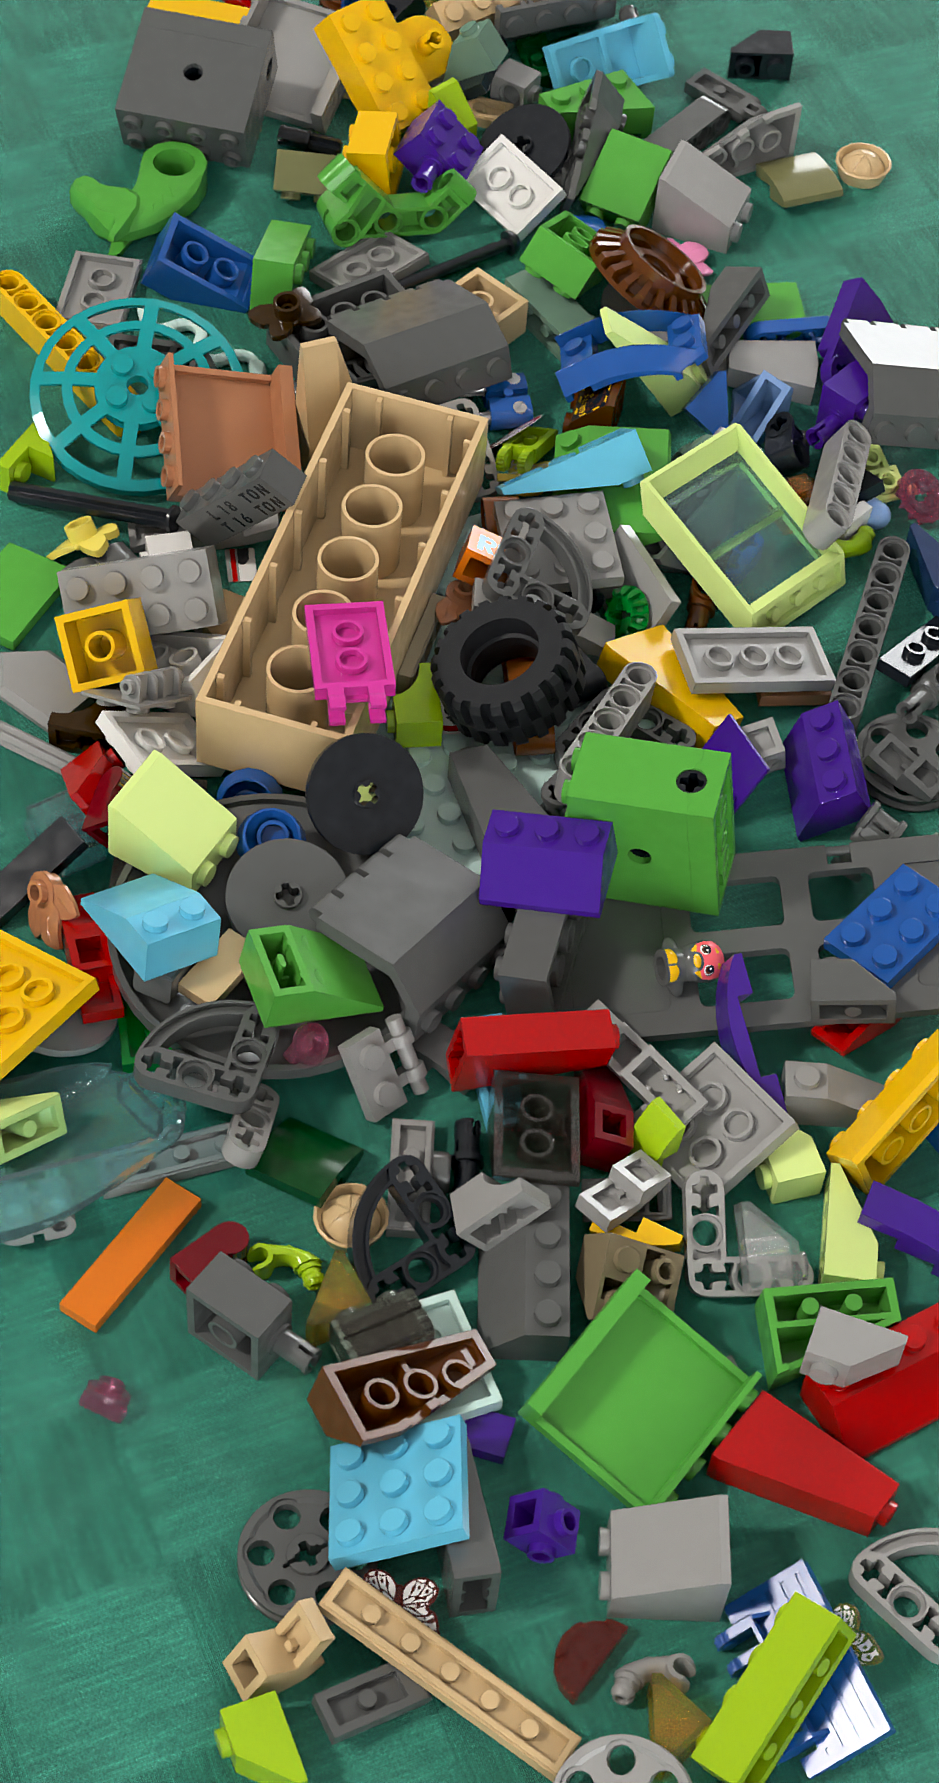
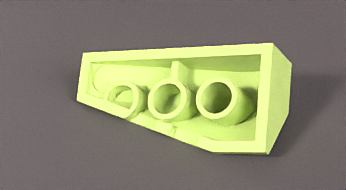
M608 307L600 309L605 334L616 348L643 344L668 345V342ZM696 364L686 367L683 370V379L678 381L673 375L640 376V379L671 417L681 412L686 403L708 380L701 364L698 367Z

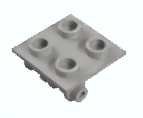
M175 666L128 674L118 684L81 691V695L97 699L98 705H121L126 707V712L131 714H148L150 708L154 707L163 709L175 708L177 702L192 699V695L181 693L184 674Z

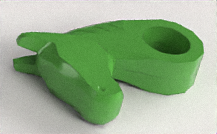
M169 141L155 144L143 154L139 175L133 189L107 186L90 176H81L76 178L70 187V203L75 211L87 221L97 237L111 242L108 255L122 257L134 240L161 232L174 212L185 218L199 207L207 192V160L201 150L189 143Z

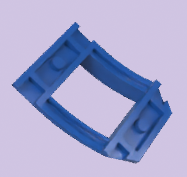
M664 310L617 312L647 331L667 332L668 345H630L598 352V344L610 340L605 334L601 317L592 319L555 336L554 338L560 347L561 369L556 371L555 374L565 399L570 403L574 401V393L591 386L593 391H596L612 383L634 377L673 375L677 381L683 379V370L693 364H696L698 367L708 358L705 323L699 314L692 315Z

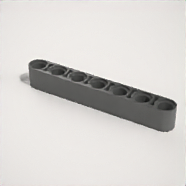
M896 536L885 537L878 543L829 703L839 701L854 725L855 734H857L910 555L909 544L904 539Z

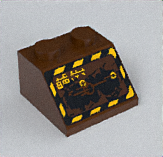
M627 379L612 383L596 391H593L591 386L574 393V401L570 405L573 413H566L562 433L588 425L617 427L623 411Z

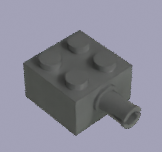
M220 1251L186 1288L188 1333L255 1380L259 1381L279 1356L297 1367L305 1375L312 1371V1368L309 1366L310 1364L313 1367L318 1364L322 1356V1350L316 1348L292 1331V1299H290L288 1293L280 1285L273 1282L268 1284L255 1275L252 1268L239 1258L232 1259Z

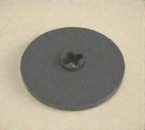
M290 838L263 842L246 852L237 861L229 875L225 893V904L229 920L235 931L245 938L250 929L292 925L319 932L316 930L317 923L310 918L308 911L325 895L331 893V890L346 877L337 861L330 854L310 842ZM288 890L290 895H297L294 898L293 905L287 906L285 900H278L281 898V891Z

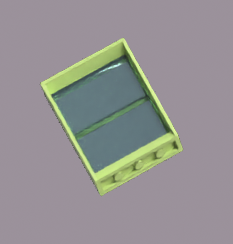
M733 423L640 481L643 516L734 628L784 627L846 584L844 551L836 541L826 550H818L806 540L803 534V525L808 507L740 424Z

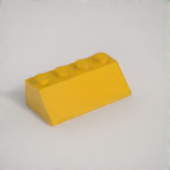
M939 1029L929 1039L924 1038L916 1045L912 1052V1058L902 1069H896L889 1075L884 1089L874 1100H868L858 1111L857 1119L846 1131L839 1132L829 1145V1150L826 1154L830 1163H840L848 1181L866 1195H868L874 1180L885 1184L939 1124Z

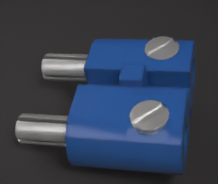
M524 372L512 373L511 379L461 396L482 395L483 405L487 410L486 412L479 413L480 416L489 418L488 427L490 431L518 428L533 419V408L530 395H527L528 386Z

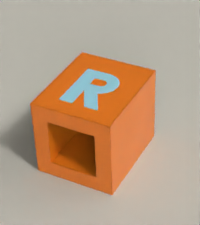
M473 525L459 553L452 577L472 586L475 577L484 579L502 537Z

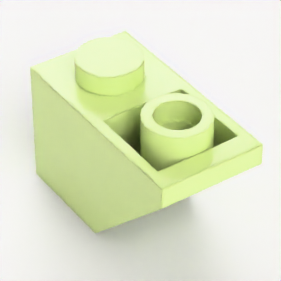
M797 1130L755 1168V1174L760 1189L767 1191L773 1205L820 1194L826 1169L812 1136Z

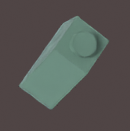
M490 18L480 22L472 20L460 28V34L451 47L444 81L452 77L457 81H461L498 68L509 50Z

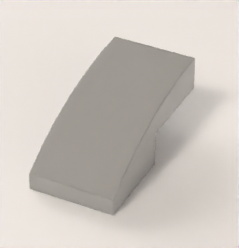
M640 1149L612 1165L607 1179L580 1193L575 1207L607 1233L647 1204L666 1186L672 1175Z

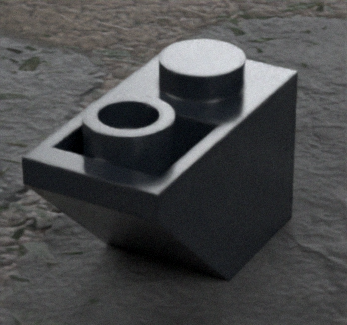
M758 30L732 47L727 78L789 80L794 57L791 31Z

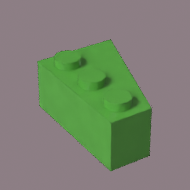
M624 70L606 74V77L625 100L622 113L627 115L623 132L629 135L640 134L641 139L647 138L652 132L655 107ZM592 79L539 94L538 104L553 108L564 118L570 130L571 143L578 107Z
M893 1277L763 1288L754 1309L768 1391L805 1375L799 1372L821 1306L887 1329L898 1324L901 1321V1315Z

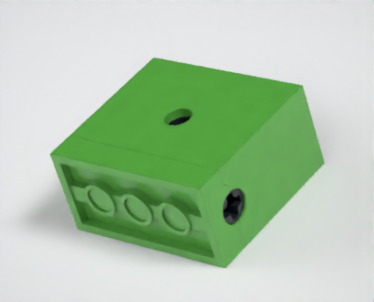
M585 732L581 748L575 747L571 761L573 774L571 780L565 779L563 783L561 802L562 804H567L565 817L613 822L618 854L606 898L719 916L736 853L731 753Z

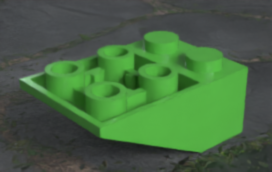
M292 925L248 930L239 964L264 1028L383 1011V1003L365 961L324 934Z

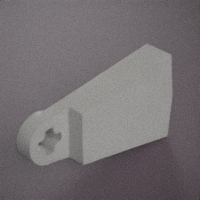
M738 340L716 371L726 370L727 386L736 388L760 375L765 370L794 388L792 402L810 406L818 371L816 342Z

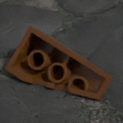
M473 1329L322 1366L307 1397V1401L327 1437L361 1447L401 1436L493 1371L497 1364L478 1331Z

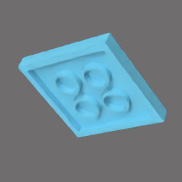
M460 1414L415 1425L399 1437L361 1447L347 1442L330 1446L328 1560L335 1571L345 1567L350 1568L469 1539L467 1425Z

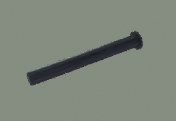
M16 481L9 484L7 497L10 501L162 528L166 529L167 533L177 532L180 527L176 523L181 512L180 507L177 505L163 508Z

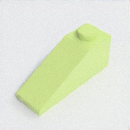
M831 1162L825 1182L818 1284L884 1278L885 1262L878 1261L877 1239L871 1228L857 1223L862 1208L840 1163Z

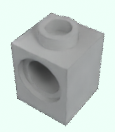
M508 58L496 70L491 82L490 99L512 103L514 108L526 104H537L539 94L542 93V87H540L541 72Z
M773 717L741 727L770 768L768 773L785 768V748Z

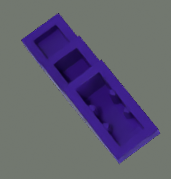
M874 1180L857 1223L896 1238L895 1249L934 1264L931 1274L939 1277V1211Z

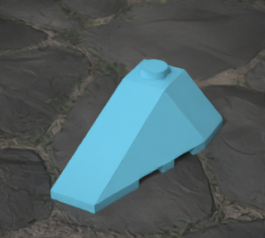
M620 428L578 447L580 452L578 454L572 452L559 456L548 463L549 467L532 469L496 486L495 489L497 494L512 495L623 484L624 488H628L640 483L644 479L643 474L652 471V468L636 429Z

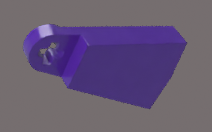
M863 277L845 280L842 283L817 350L824 359L820 369L822 383L856 360L839 336L841 323L844 318L867 320L869 323L871 321L894 323L880 298Z

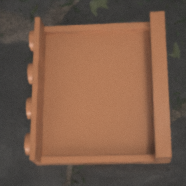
M170 352L167 353L160 366H156L153 377L154 386L159 388L156 418L161 421L162 428L158 448L159 452L164 455L161 484L163 487H166L167 501L181 502L189 490L201 488L211 478L217 479L225 475L231 467L235 466L237 468L245 464L253 455L259 456L272 448L301 470L292 366L278 364L271 375L174 365V356Z

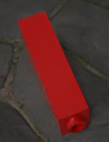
M609 1009L461 1017L446 1051L451 1091H464L606 1066L614 1051L620 1045L617 1024H612Z
M765 1390L761 1391L712 1453L706 1473L714 1480L866 1537L870 1535L877 1524L885 1528L899 1507V1504L894 1501L900 1486L898 1482Z

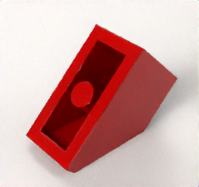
M98 741L60 769L70 798L85 815H87L94 792L103 774L114 766L126 767L122 758L112 747L106 751Z

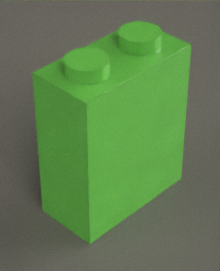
M612 128L579 197L584 214L595 216L602 221L605 219L613 222L616 228L625 230L631 224L646 227L655 209L659 178L673 155L672 150Z

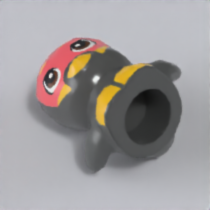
M666 937L662 942L661 949L655 952L654 971L658 983L661 986L668 987L671 994L678 997L683 993V983L685 981L709 983L717 980L725 958L720 947L712 941L700 940L678 948L673 938Z

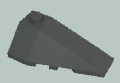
M596 70L578 107L563 187L567 196L561 201L559 214L565 210L569 212L586 185L611 129L623 132L626 124L627 115L622 113L624 98L606 75Z

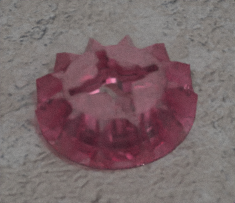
M909 470L897 481L899 489L895 495L901 499L899 508L907 510L908 520L917 519L919 525L932 524L939 520V480L926 470ZM927 494L923 501H916L915 495Z

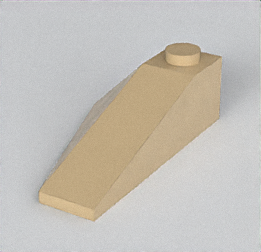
M335 336L300 343L295 404L300 459L304 472L347 383H352Z

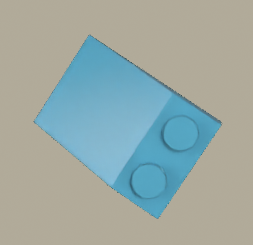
M153 873L81 898L82 907L144 982L217 956L221 917L199 892Z

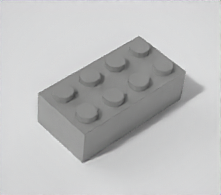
M215 545L72 567L57 572L64 614L141 597L150 636L217 626L228 621Z

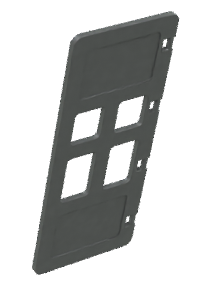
M939 834L851 842L849 845L825 847V845L735 854L727 886L767 882L777 883L780 887L784 922L780 925L699 933L691 928L690 911L605 898L601 917H588L561 1012L587 1010L599 999L621 1022H625L645 1042L718 1036L716 1006H704L701 1004L697 982L685 981L683 983V993L681 996L675 997L671 994L668 987L661 986L657 981L654 971V955L657 950L661 949L663 940L666 937H671L675 940L678 948L700 940L712 941L720 947L725 959H729L734 954L742 953L743 958L785 954L789 957L794 996L789 999L740 1003L748 1033L833 1025L811 1024L810 959H819V953L822 950H826L824 949V938L844 919L819 921L813 917L808 881L819 877L866 873L872 877L875 891L902 864H905L939 887ZM850 855L851 862L828 864L827 857ZM939 943L891 988L896 993L895 1019L939 1015Z

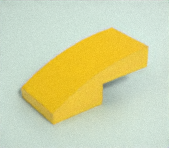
M643 1217L637 1232H633L621 1225L609 1231L671 1252H680L684 1245L683 1235ZM592 1222L589 1228L590 1234L605 1233Z

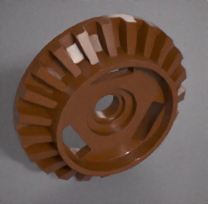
M631 224L625 230L613 227L601 228L591 239L589 251L595 265L606 280L637 309L664 310L692 315L699 314L702 319L704 318L707 306L702 295L706 290L705 279L692 260L671 241L659 233L637 224Z

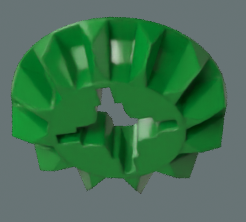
M623 585L622 588L613 589L612 598L606 599L607 612L602 615L607 618L608 622L615 625V639L646 630L649 621V606L644 593L638 587L632 585ZM622 612L630 613V617L622 619Z

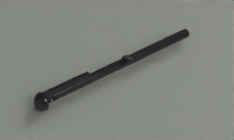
M502 231L500 241L487 244L400 279L398 282L405 290L409 288L415 289L418 285L440 279L504 251L509 256H513L520 249V238L513 231Z

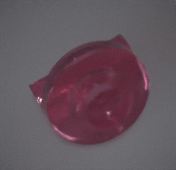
M308 1022L302 1024L296 1030L293 1042L283 1053L284 1058L294 1065L298 1062L305 1065L321 1063L329 1050V1037L326 1030L318 1023Z
M102 1375L99 1380L92 1379L88 1381L86 1389L80 1397L79 1405L121 1424L127 1414V1405L131 1395L125 1390L126 1385L121 1380Z

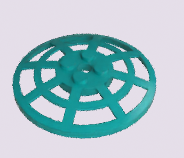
M126 298L111 300L91 306L74 315L47 340L35 361L30 378V407L32 420L39 436L49 442L54 460L66 472L87 485L118 495L151 496L166 494V487L162 486L161 478L131 479L134 458H149L163 455L159 452L158 443L142 446L136 445L138 431L150 430L161 426V421L156 418L159 388L154 386L153 377L156 366H160L165 355L152 349L154 333L168 337L184 348L173 354L174 365L184 366L194 360L198 367L210 368L204 355L221 347L232 371L243 372L236 353L225 337L211 323L193 311L174 303L157 299ZM144 308L142 321L119 322L98 330L88 320L93 316L112 310ZM159 310L173 313L193 322L210 336L193 343L177 330L156 323ZM75 327L86 339L73 351L65 366V370L43 372L46 360L53 347L66 333ZM140 331L137 346L117 350L107 339V337L121 332ZM93 346L105 358L96 373L76 372L82 357ZM135 382L145 384L148 390L141 395H135L128 390V387ZM40 386H62L64 408L72 424L57 437H54L42 412ZM73 386L94 387L97 404L81 416L74 402ZM105 417L114 425L123 428L122 441L117 443L107 439L91 427ZM82 435L97 448L119 456L117 477L105 475L85 466L73 458L65 449Z

